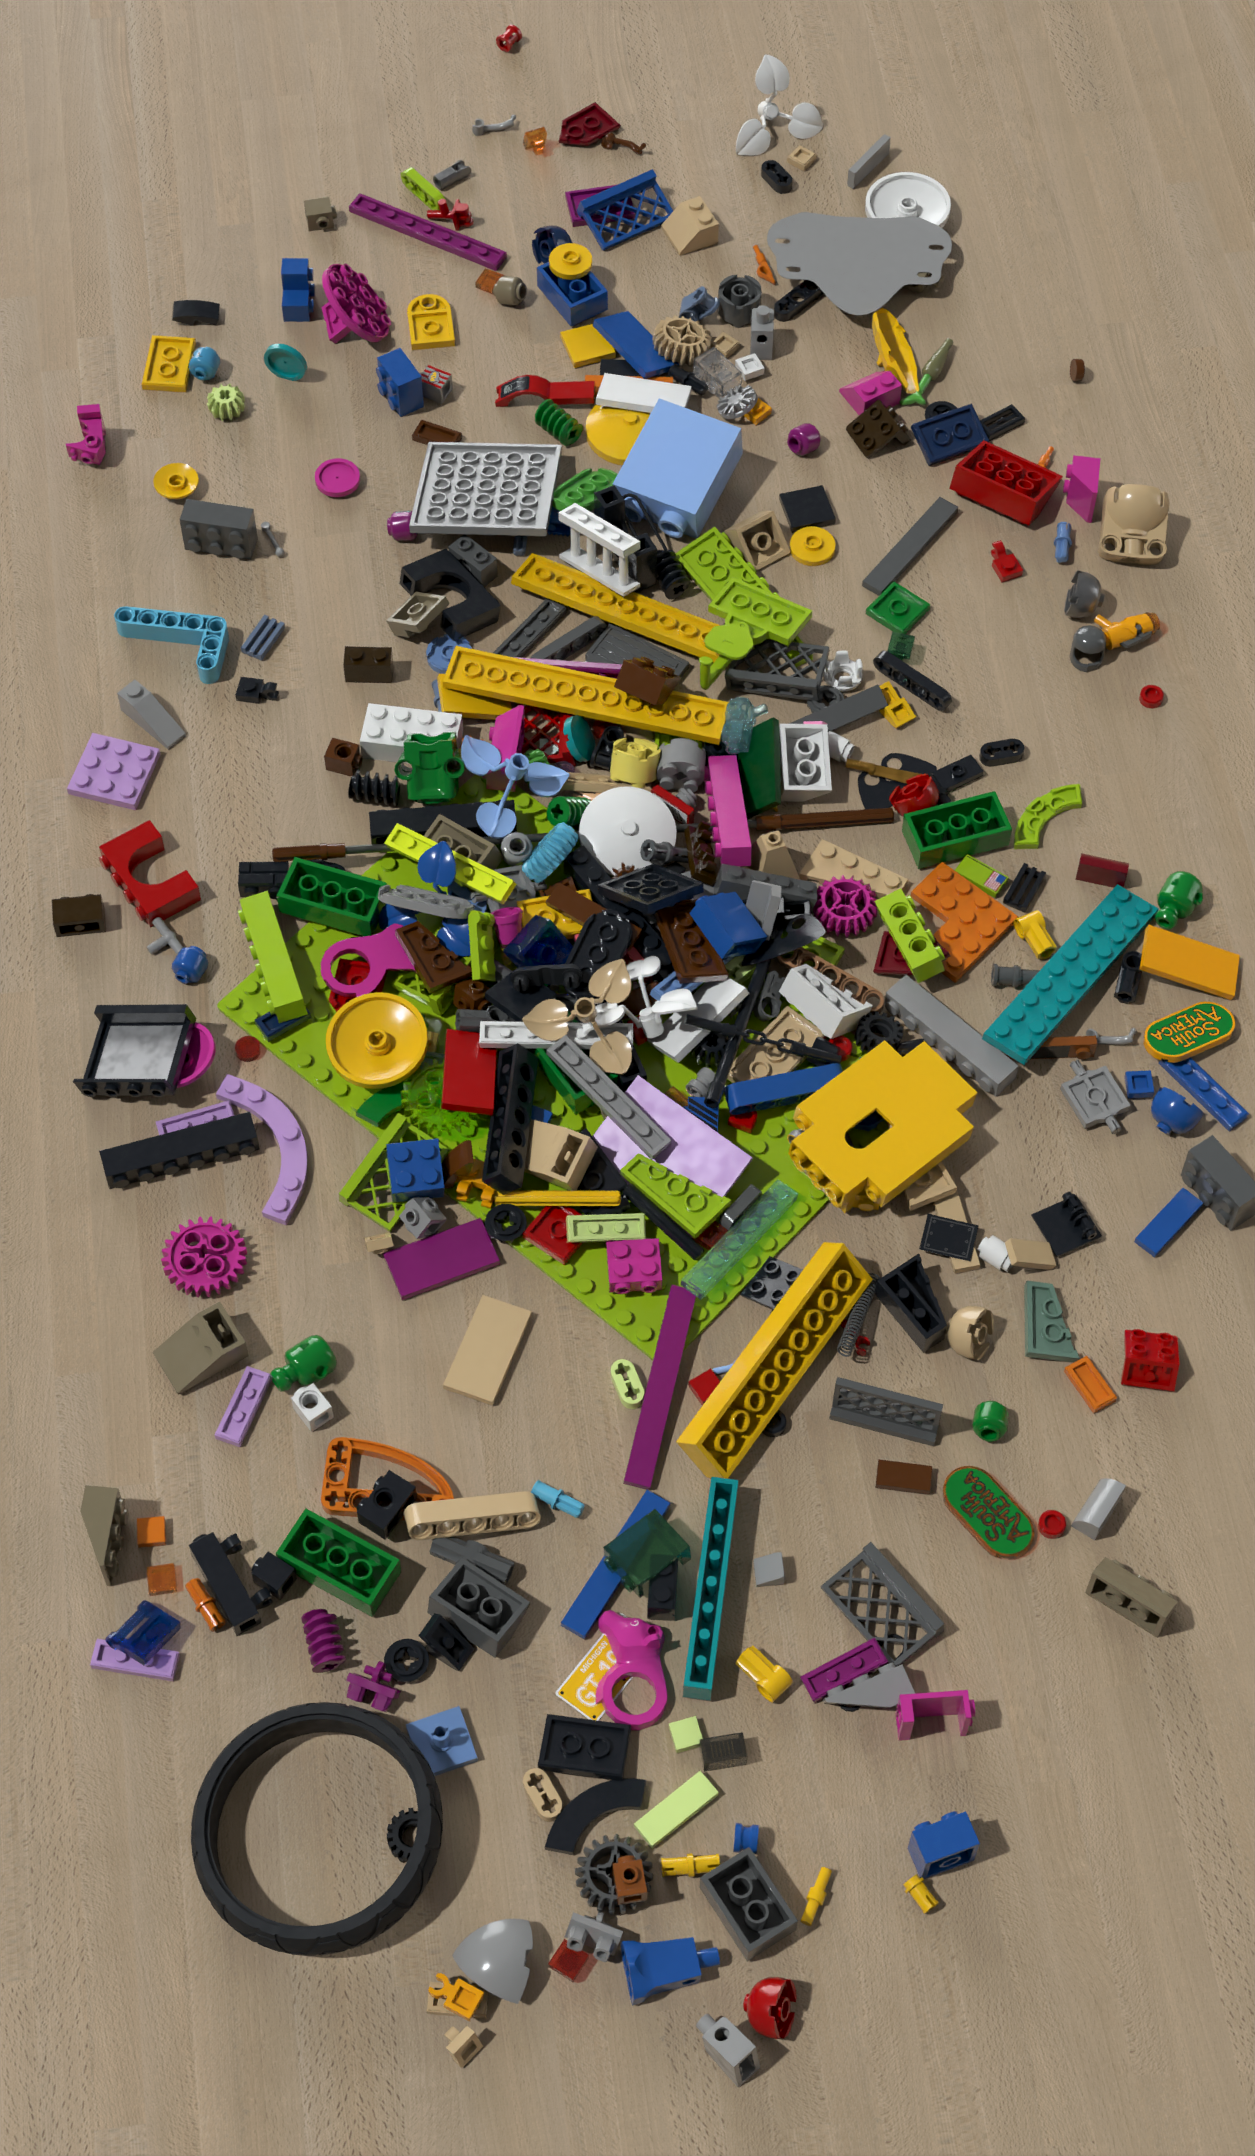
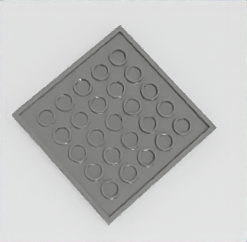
M428 442L409 524L410 533L547 536L554 489L556 488L562 455V445Z

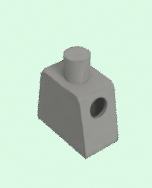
M765 305L752 309L750 355L755 353L759 360H772L774 310L769 309ZM765 335V342H759L758 336Z
M706 2014L698 2021L696 2027L703 2034L702 2038L706 2052L739 2088L760 2068L756 2046L726 2017H722L716 2022L709 2014Z

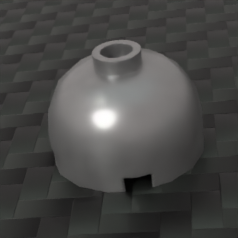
M1077 570L1071 580L1075 584L1067 592L1064 612H1066L1065 615L1084 618L1093 614L1097 607L1102 606L1105 594L1101 593V584L1096 577L1087 572Z

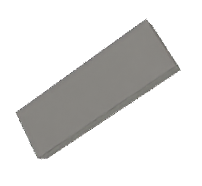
M884 134L848 170V187L854 189L889 154L891 137Z

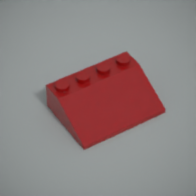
M983 440L956 465L949 489L955 491L960 496L975 500L979 505L988 506L999 514L1012 517L1021 524L1030 525L1039 516L1063 476Z

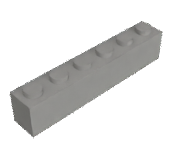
M908 975L901 978L886 992L884 1006L887 1011L904 1021L910 1030H915L928 1045L937 1048L946 1060L954 1062L966 1076H971L976 1080L984 1091L990 1092L996 1097L1016 1079L1019 1066L999 1049L982 1039L983 1036Z

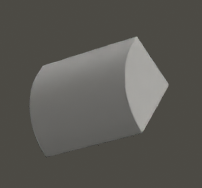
M1107 1478L1099 1480L1071 1527L1096 1540L1121 1500L1126 1485Z

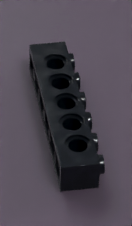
M518 1043L499 1051L494 1090V1110L490 1117L482 1182L503 1195L520 1189L523 1185L539 1057Z

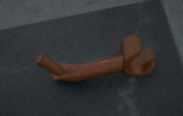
M608 133L601 142L602 147L605 149H611L613 144H619L630 148L638 155H641L642 150L646 147L645 143H642L639 147L632 141L616 138L613 133Z

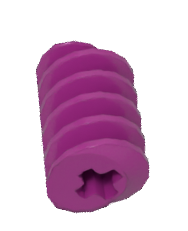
M314 1609L305 1613L301 1620L304 1624V1633L307 1635L305 1639L309 1645L310 1662L314 1666L312 1671L323 1673L337 1668L346 1661V1656L337 1655L344 1651L342 1645H335L342 1640L341 1635H333L339 1630V1625L331 1624L337 1620V1616L335 1614H328L326 1609Z

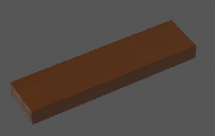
M562 883L558 884L546 900L547 906L582 926L591 915L607 910ZM632 923L630 924L633 938L628 952L643 933L641 928Z

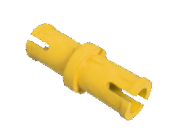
M688 1853L687 1857L661 1858L662 1877L687 1874L688 1877H694L695 1874L708 1873L719 1866V1853L693 1856V1853Z

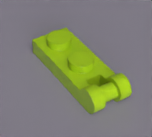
M477 910L471 911L468 915L472 981L491 983L496 981V966L493 953L494 941L492 938V926L495 923V917L491 913H482Z

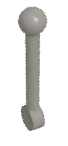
M263 522L261 524L262 531H265L276 549V555L282 557L284 550L279 547L271 533L270 523Z

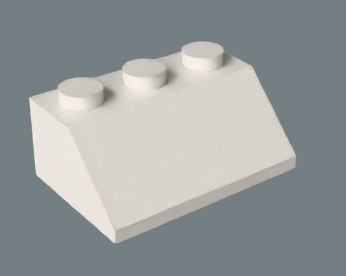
M780 724L781 801L803 802L831 793L827 724Z

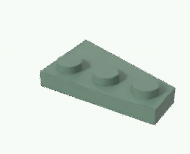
M1026 1281L1024 1285L1025 1357L1073 1363L1078 1361L1080 1358L1077 1350H1074L1070 1339L1072 1336L1061 1314L1063 1311L1053 1284Z

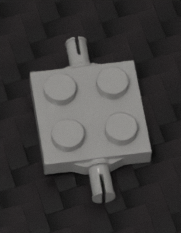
M522 865L495 869L494 871L514 880L517 884L504 905L478 892L471 893V900L473 903L486 901L491 912L505 907H517V901L536 898L535 892L545 891L547 884H545L544 880L539 883L531 882L522 871Z
M1078 1059L1071 1062L1070 1067L1076 1076L1072 1080L1062 1083L1060 1090L1081 1124L1086 1129L1098 1123L1106 1122L1112 1134L1118 1133L1122 1128L1115 1117L1129 1111L1131 1105L1108 1068L1103 1066L1096 1070L1085 1071Z

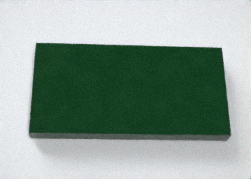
M774 717L738 734L739 775L747 820L781 804L779 720Z

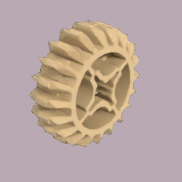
M675 315L673 318L666 317L665 320H660L654 329L652 338L654 350L658 351L659 356H665V360H672L673 363L678 362L681 366L683 363L690 366L692 363L698 364L699 361H704L710 352L712 343L710 331L706 330L705 325H699V321H692L691 318L686 319L684 316L678 318Z

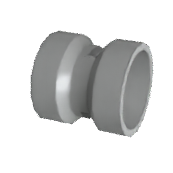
M703 1067L697 1073V1078L690 1080L686 1085L689 1095L691 1097H705L716 1073L709 1068Z

